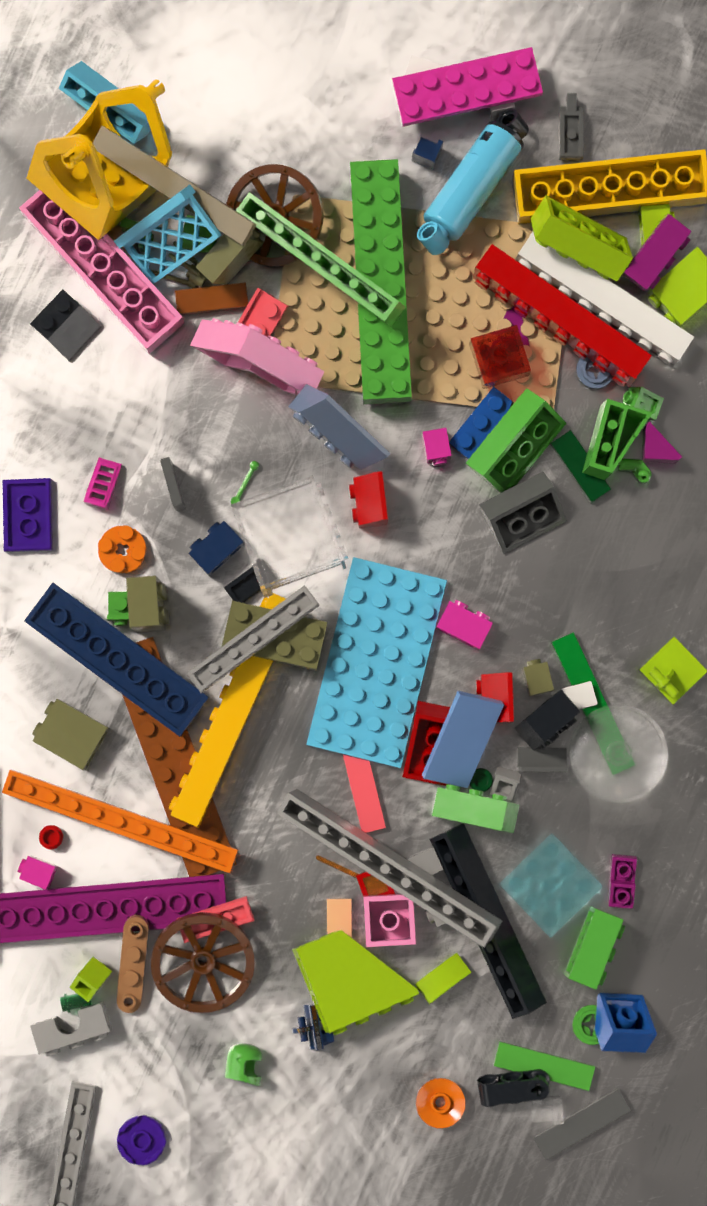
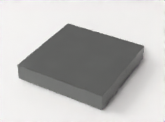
M169 457L163 458L160 462L172 505L178 512L186 510L174 465Z

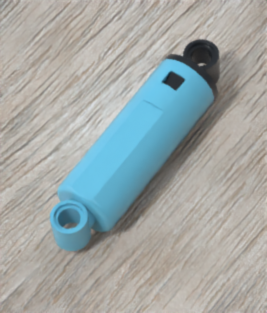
M510 108L502 112L498 116L497 121H490L424 213V221L426 223L419 228L417 238L430 254H441L448 248L450 240L457 241L462 236L523 149L524 143L522 139L527 135L529 127L516 109Z

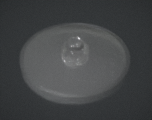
M609 705L591 712L578 724L570 741L569 761L575 778L587 792L609 802H628L644 796L657 785L665 771L667 745L660 727L648 714L628 705Z

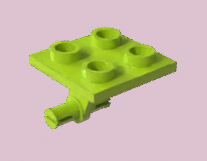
M675 637L671 638L639 669L672 705L707 673L702 664Z

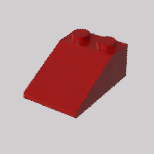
M423 701L417 702L403 778L446 786L445 783L424 779L422 773L450 707Z

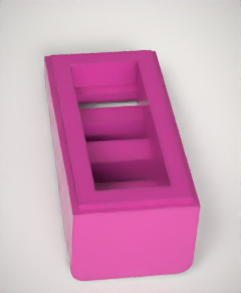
M98 458L83 501L85 504L105 510L109 509L122 464ZM102 466H105L115 470L112 474L109 472L102 471L101 468ZM99 475L111 478V481L106 482L98 479ZM96 484L108 487L107 491L95 488ZM97 493L105 496V498L101 500L93 497V494Z

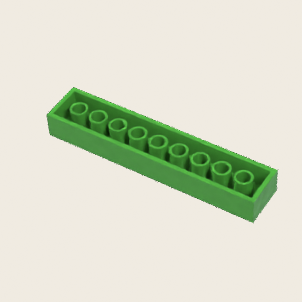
M398 159L350 162L356 270L405 306L403 312L392 327H390L358 303L363 405L411 402Z

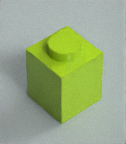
M92 957L76 976L69 988L89 1002L105 983L112 971L104 963Z

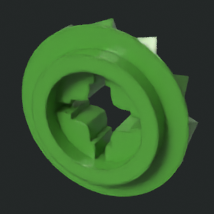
M597 1005L583 1006L575 1013L572 1022L577 1038L589 1045L599 1044L595 1027L592 1035H590L589 1027L582 1023L590 1022L592 1014H594L593 1017L596 1021Z

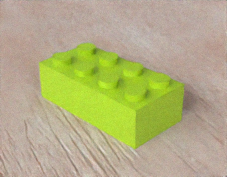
M547 195L531 217L534 236L539 245L555 249L560 256L576 260L585 269H589V267L594 269L604 279L608 280L611 278L618 281L633 259L626 237Z

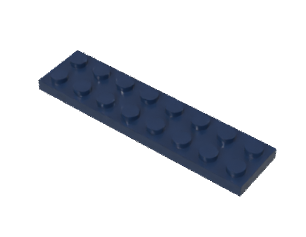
M52 582L24 620L25 623L179 737L182 736L209 699L207 695L201 694L195 686L54 582Z

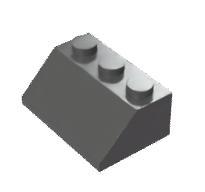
M544 472L479 504L486 523L503 554L567 522L556 489Z

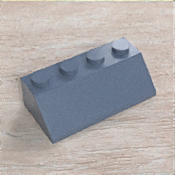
M308 384L304 386L288 406L295 413L293 417L302 425L306 423L311 428L308 431L319 440L323 438L326 441L324 446L334 454L338 452L341 455L339 460L349 468L355 466L362 470L387 458L391 454L328 394Z

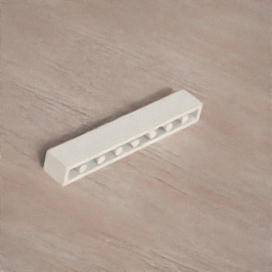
M534 232L531 233L515 258L516 261L536 273L546 282L559 288L558 290L566 296L577 300L578 304L586 310H592L598 314L599 319L608 325L611 323L619 328V333L628 338L633 337L639 341L638 345L640 347L657 353L658 358L666 364L672 363L675 365L694 338V336L611 281L601 277L590 267L585 269L576 260L560 256L555 249L539 245L536 242Z

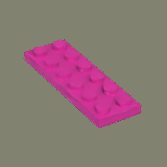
M532 47L392 78L403 127L543 95Z

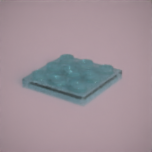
M552 833L499 883L550 938L603 887Z

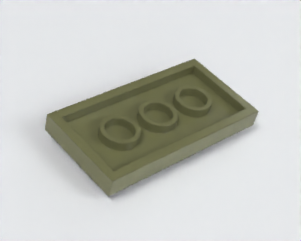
M232 601L222 646L272 609ZM304 617L253 656L317 671L328 622Z

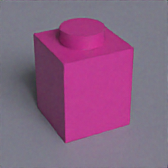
M447 428L423 431L422 439L427 463H432L433 466L447 464V460L451 459Z
M30 855L27 859L23 858L19 865L18 872L21 873L19 879L47 890L50 889L58 866Z

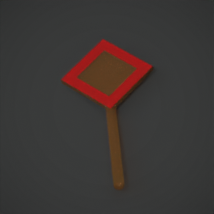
M316 856V860L357 878L363 897L395 894L393 888L366 871L358 874L324 857Z

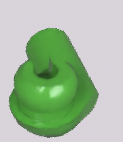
M622 458L619 463V470L632 471L641 483L649 482L652 474L643 460Z

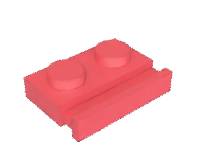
M257 288L238 322L249 326V324L255 325L263 330L262 334L268 337V335L271 336L289 305L261 288Z

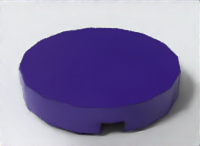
M135 1115L126 1120L120 1127L117 1136V1148L121 1156L129 1163L137 1165H148L156 1161L163 1153L166 1144V1133L163 1126L154 1117L148 1115Z

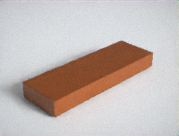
M246 282L175 291L176 307L180 315L246 308L248 305Z

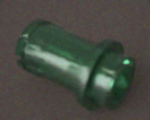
M65 993L63 997H60L63 1012L68 1011V1013H71L72 1009L92 1005L91 1000L87 1002L77 993L72 995Z

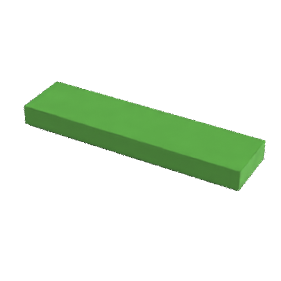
M499 1041L493 1064L496 1067L518 1072L542 1069L548 1073L550 1081L587 1091L590 1090L595 1070L593 1065Z

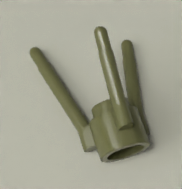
M176 241L173 242V245L175 247H177ZM169 253V258L173 259L176 262V256L172 253ZM193 256L189 258L193 263L192 265L186 262L181 264V266L188 270L185 275L189 278L188 280L169 274L163 277L164 279L187 285L192 289L196 286L201 288L207 280L196 268L199 261ZM151 270L155 276L159 274L158 271Z

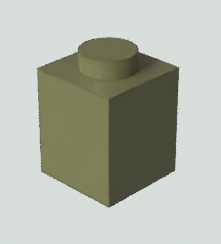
M541 659L526 662L527 666L522 668L528 696L553 691L554 687L548 663H541Z

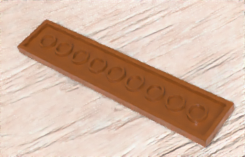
M153 636L136 642V644L162 662ZM123 695L170 825L231 846L213 797L199 828L170 815L172 812L169 810L170 803L174 796L179 797L182 790L179 787L180 781L184 774L189 775L192 768L189 762L195 748L188 729L179 737ZM182 857L189 877L205 876L221 871Z

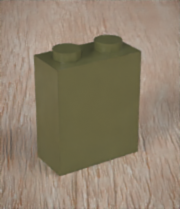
M255 228L245 246L223 234L196 268L212 284L227 285L264 243L259 238L260 232Z
M56 699L55 702L51 701L44 712L47 715L43 723L39 722L33 730L32 735L35 737L32 741L76 767L86 770L110 728L60 699Z

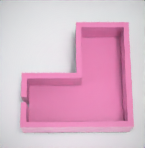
M215 318L212 321L202 319L190 346L226 367L251 371L291 394L298 395L306 384L317 389L324 374V371L317 367V362L306 357L304 359L299 357L300 352L288 346L284 348L280 345L281 341L270 335L268 337L262 334L263 330L252 324L246 326L239 322L234 324L227 320L222 322Z

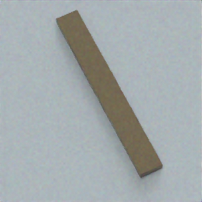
M101 126L93 141L96 151L170 199L190 184L196 191L193 194L194 198L216 228L239 244L246 245L257 225L256 223L107 127ZM190 204L185 206V209L195 214Z

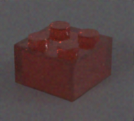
M517 325L470 338L469 345L483 390L530 375L531 368Z

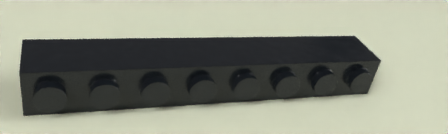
M464 823L430 838V842L452 889L502 920L491 942L485 947L479 945V948L512 1019L530 1014L546 1004L547 1001Z

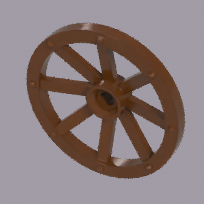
M279 164L263 165L244 174L233 186L226 205L235 211L242 203L238 201L241 193L252 182L265 204L279 212L280 215L294 225L309 229V236L316 241L318 240L324 218L322 200L315 185L300 171ZM273 173L281 174L275 204L258 177ZM290 176L297 180L305 188L306 192L286 206H283ZM311 199L313 223L289 216L291 211ZM268 236L265 237L260 254L254 253L249 259L265 266H284L299 260L291 253L282 257H267L273 242Z
M205 912L188 914L170 923L157 938L151 956L152 976L160 993L173 1005L196 1013L218 1011L236 1002L249 987L255 967L253 947L243 929L234 921L222 915ZM191 925H214L204 947H201ZM221 928L229 931L239 941V943L214 951L211 950ZM183 929L194 951L165 944L176 932ZM244 950L246 957L245 971L243 973L215 959ZM161 953L190 960L164 975L161 973ZM200 957L207 958L205 962L198 960ZM213 968L240 980L238 985L225 996L221 993L212 971ZM193 969L194 972L184 997L175 993L167 985V982ZM201 974L206 975L215 1000H192Z

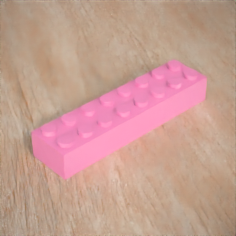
M40 190L19 207L23 216L148 354H151L185 324L179 312L121 248H118L108 234L98 240Z

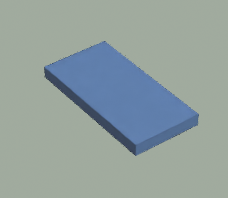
M457 691L423 770V778L468 788L503 709V702Z

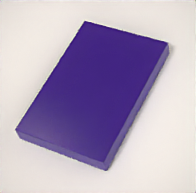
M51 478L2 480L4 552L53 551Z

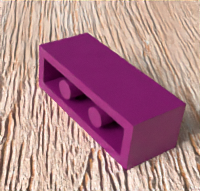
M670 214L665 215L633 257L622 275L643 291H646L648 288L653 289L661 279L658 275L663 268L668 270L676 260L673 257L678 249L682 251L691 239L688 236L692 231Z

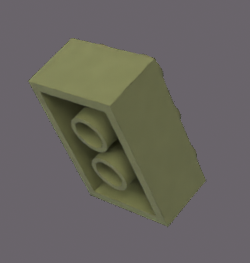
M157 576L126 578L129 627L137 633L165 631V625L169 624V611L164 608V601L168 600L167 586Z

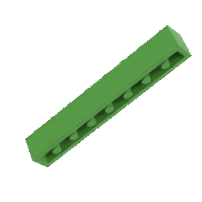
M250 192L236 209L237 212L256 223L258 230L390 327H392L405 309V306Z

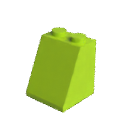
M698 246L664 275L653 289L650 288L647 293L649 295L648 300L656 309L659 307L665 314L664 317L680 328L707 306V257Z

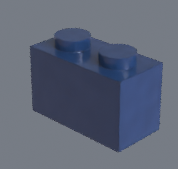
M225 521L221 524L216 522L208 529L209 535L203 540L201 538L197 539L189 547L191 551L188 554L209 577L245 545L242 539Z

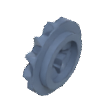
M580 358L576 370L580 382L587 387L596 389L607 386L611 382L613 376L608 372H599L596 379L593 372L586 371L593 367V362L588 358Z

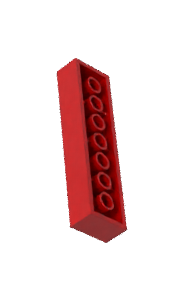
M492 244L476 265L473 279L476 280L475 284L485 291L487 289L495 293L494 297L503 304L507 302L515 307L514 311L523 318L527 316L535 321L534 325L544 332L546 330L554 335L553 338L558 343L564 346L566 344L574 349L573 352L578 357L590 359L598 371L610 373L618 385L622 387L626 385L630 388L652 357L647 351Z

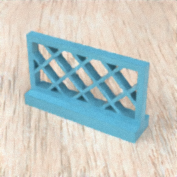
M190 184L114 240L119 249L121 247L126 249L152 284L159 281L222 235L194 198L193 194L196 191ZM190 204L195 211V219L184 216L186 205ZM169 218L179 220L178 231L168 229ZM184 222L194 224V235L183 232ZM199 227H206L212 236L210 238L200 237ZM152 230L162 233L161 243L151 241ZM167 234L178 237L177 247L167 245ZM183 238L193 240L192 251L182 248ZM133 244H144L145 255L139 254L133 247ZM151 246L161 249L160 259L150 256ZM166 250L176 252L175 263L166 260ZM150 262L160 264V272L157 276L150 270Z

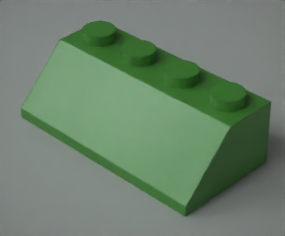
M526 388L471 455L466 464L494 489L502 493L518 484L566 425V422L544 399Z

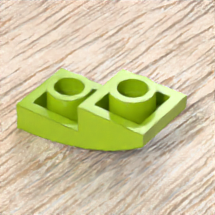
M456 953L419 980L415 986L426 1001L431 1004L472 972Z

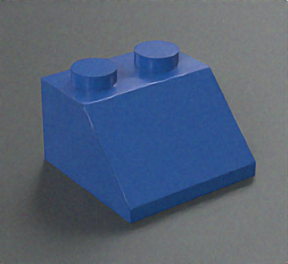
M598 994L595 1033L601 1051L646 1053L657 1036V1032L643 995Z

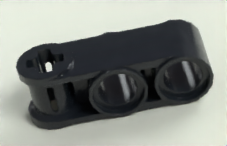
M542 1069L520 1072L512 1071L496 1075L487 1074L477 1079L480 1102L485 1107L543 1100L549 1094L550 1077Z

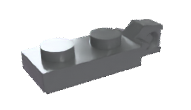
M567 93L566 106H560L559 160H583L584 111H582V106H577V93Z

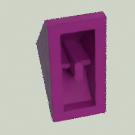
M649 421L643 428L642 460L652 463L676 464L682 456Z

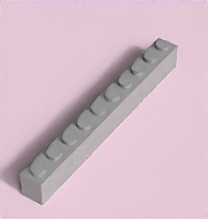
M298 789L289 792L281 804L277 814L482 947L491 942L502 923V920Z

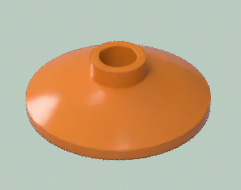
M432 1079L426 1082L417 1094V1112L420 1118L431 1127H450L457 1123L464 1113V1094L461 1088L449 1079ZM437 1098H443L445 1100V1104L443 1106H437Z

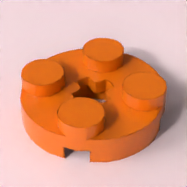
M126 525L115 526L103 534L98 543V555L102 564L108 570L115 573L129 574L136 571L142 566L147 552V545L143 536L137 530ZM119 544L129 546L126 550V556L116 554Z

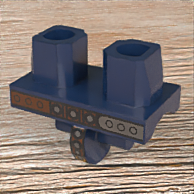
M314 1004L303 1005L304 1016L297 1017L299 1026L292 1028V1032L300 1033L301 1042L309 1041L310 1049L322 1050L324 1049L323 1046L334 1042L333 1032L326 1033L325 1030H321V1020Z

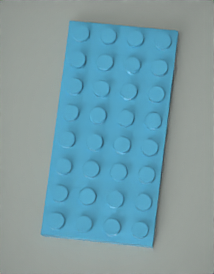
M353 557L306 745L401 768L447 580Z

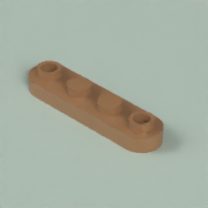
M141 915L130 916L126 920L123 929L117 1005L125 1013L137 1011L142 1002L149 924ZM138 926L140 932L134 933L131 928ZM131 998L133 1003L129 1005L124 1000Z

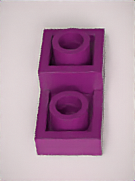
M612 854L609 907L633 909L636 886V856Z

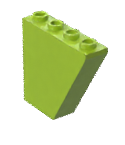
M336 930L292 949L326 1033L340 1034L348 1030L347 1025L354 1022L356 1026L370 1020V1015L378 1013V1016L392 1011L391 1006L400 1003L401 1006L414 1001L413 996L419 994L417 988L342 930Z

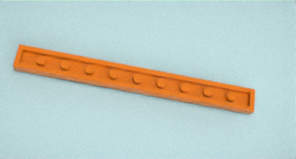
M12 769L9 770L2 793L227 873L232 872L239 851L237 848Z

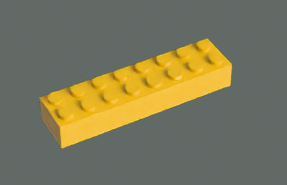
M705 149L514 170L512 177L518 224L531 223V217L546 195L586 217L639 211L641 206L670 204V208L707 204V158Z

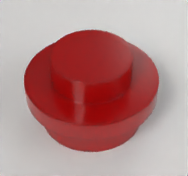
M55 825L45 826L39 833L40 844L50 850L58 848L64 839L62 830Z

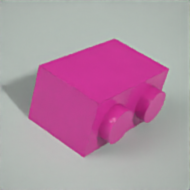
M455 600L454 603L449 601L436 629L479 651L493 624L489 621L490 617L479 611L476 614L468 611L469 606L458 600Z

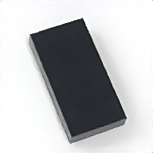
M262 559L226 585L224 589L233 601L245 603L276 581L277 578Z

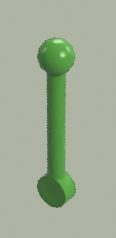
M257 461L250 463V470L237 495L231 499L233 506L240 505L242 493L254 471L259 468Z

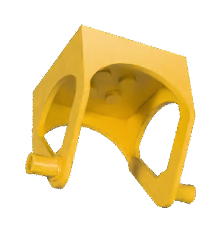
M157 79L153 80L147 87L135 85L100 92L87 113L66 136L41 140L35 147L26 179L98 240L157 191L96 151L93 141L101 126H105L119 135L106 113L107 107L134 104L147 117L158 150V155L152 157L167 167L172 157L171 147L156 102V98L165 92V87L163 83L156 87L160 82Z

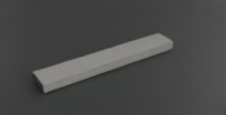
M304 585L186 674L202 694L316 609L319 603Z
M71 1082L48 1206L75 1205L97 1085Z

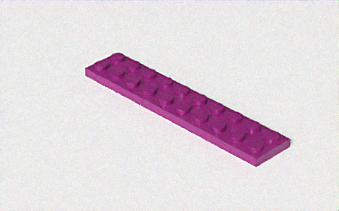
M224 874L0 893V943L122 933L126 920L133 915L143 916L148 921L149 930L165 929L177 918L226 903ZM138 926L131 928L132 931H140Z

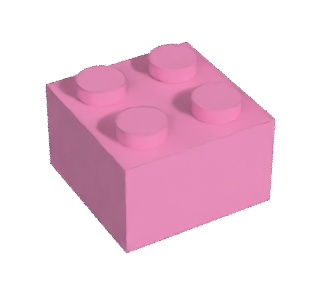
M402 894L364 896L366 947L416 944L413 901Z

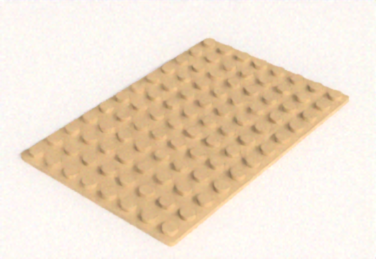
M294 195L293 198H292V201L295 200V199H296L297 197H299L300 195ZM321 198L324 218L317 242L356 269L352 201ZM311 199L291 211L290 216L313 223ZM401 208L412 399L477 407L490 390L495 387L512 401V407L527 388L544 399L554 409L562 344L558 343L553 338L554 335L548 330L544 332L534 325L535 321L527 316L523 318L524 323L521 326V333L528 337L530 347L523 345L518 351L508 353L507 344L499 342L494 347L496 357L486 359L497 332L506 334L510 331L511 322L503 318L506 311L512 309L513 306L508 302L503 304L494 297L495 293L489 289L486 291L475 284L476 280L473 279L476 265L492 244L515 259L533 232L532 224H518V222L474 217L457 241L450 240L449 246L444 252L432 255L417 238L419 228L426 223L424 221V213L426 211ZM297 226L299 229H301L303 232L309 235V229ZM285 249V255L290 254V253ZM297 260L294 263L284 265L279 300L289 306L275 329L274 337L281 341L280 345L284 348L288 346L300 352L299 357L303 359L306 357L318 363L317 367L324 371L318 385L319 388L363 393L358 302L302 261Z

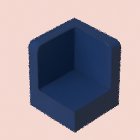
M421 137L416 149L413 150L412 161L434 170L443 149L444 141L439 139L438 143Z

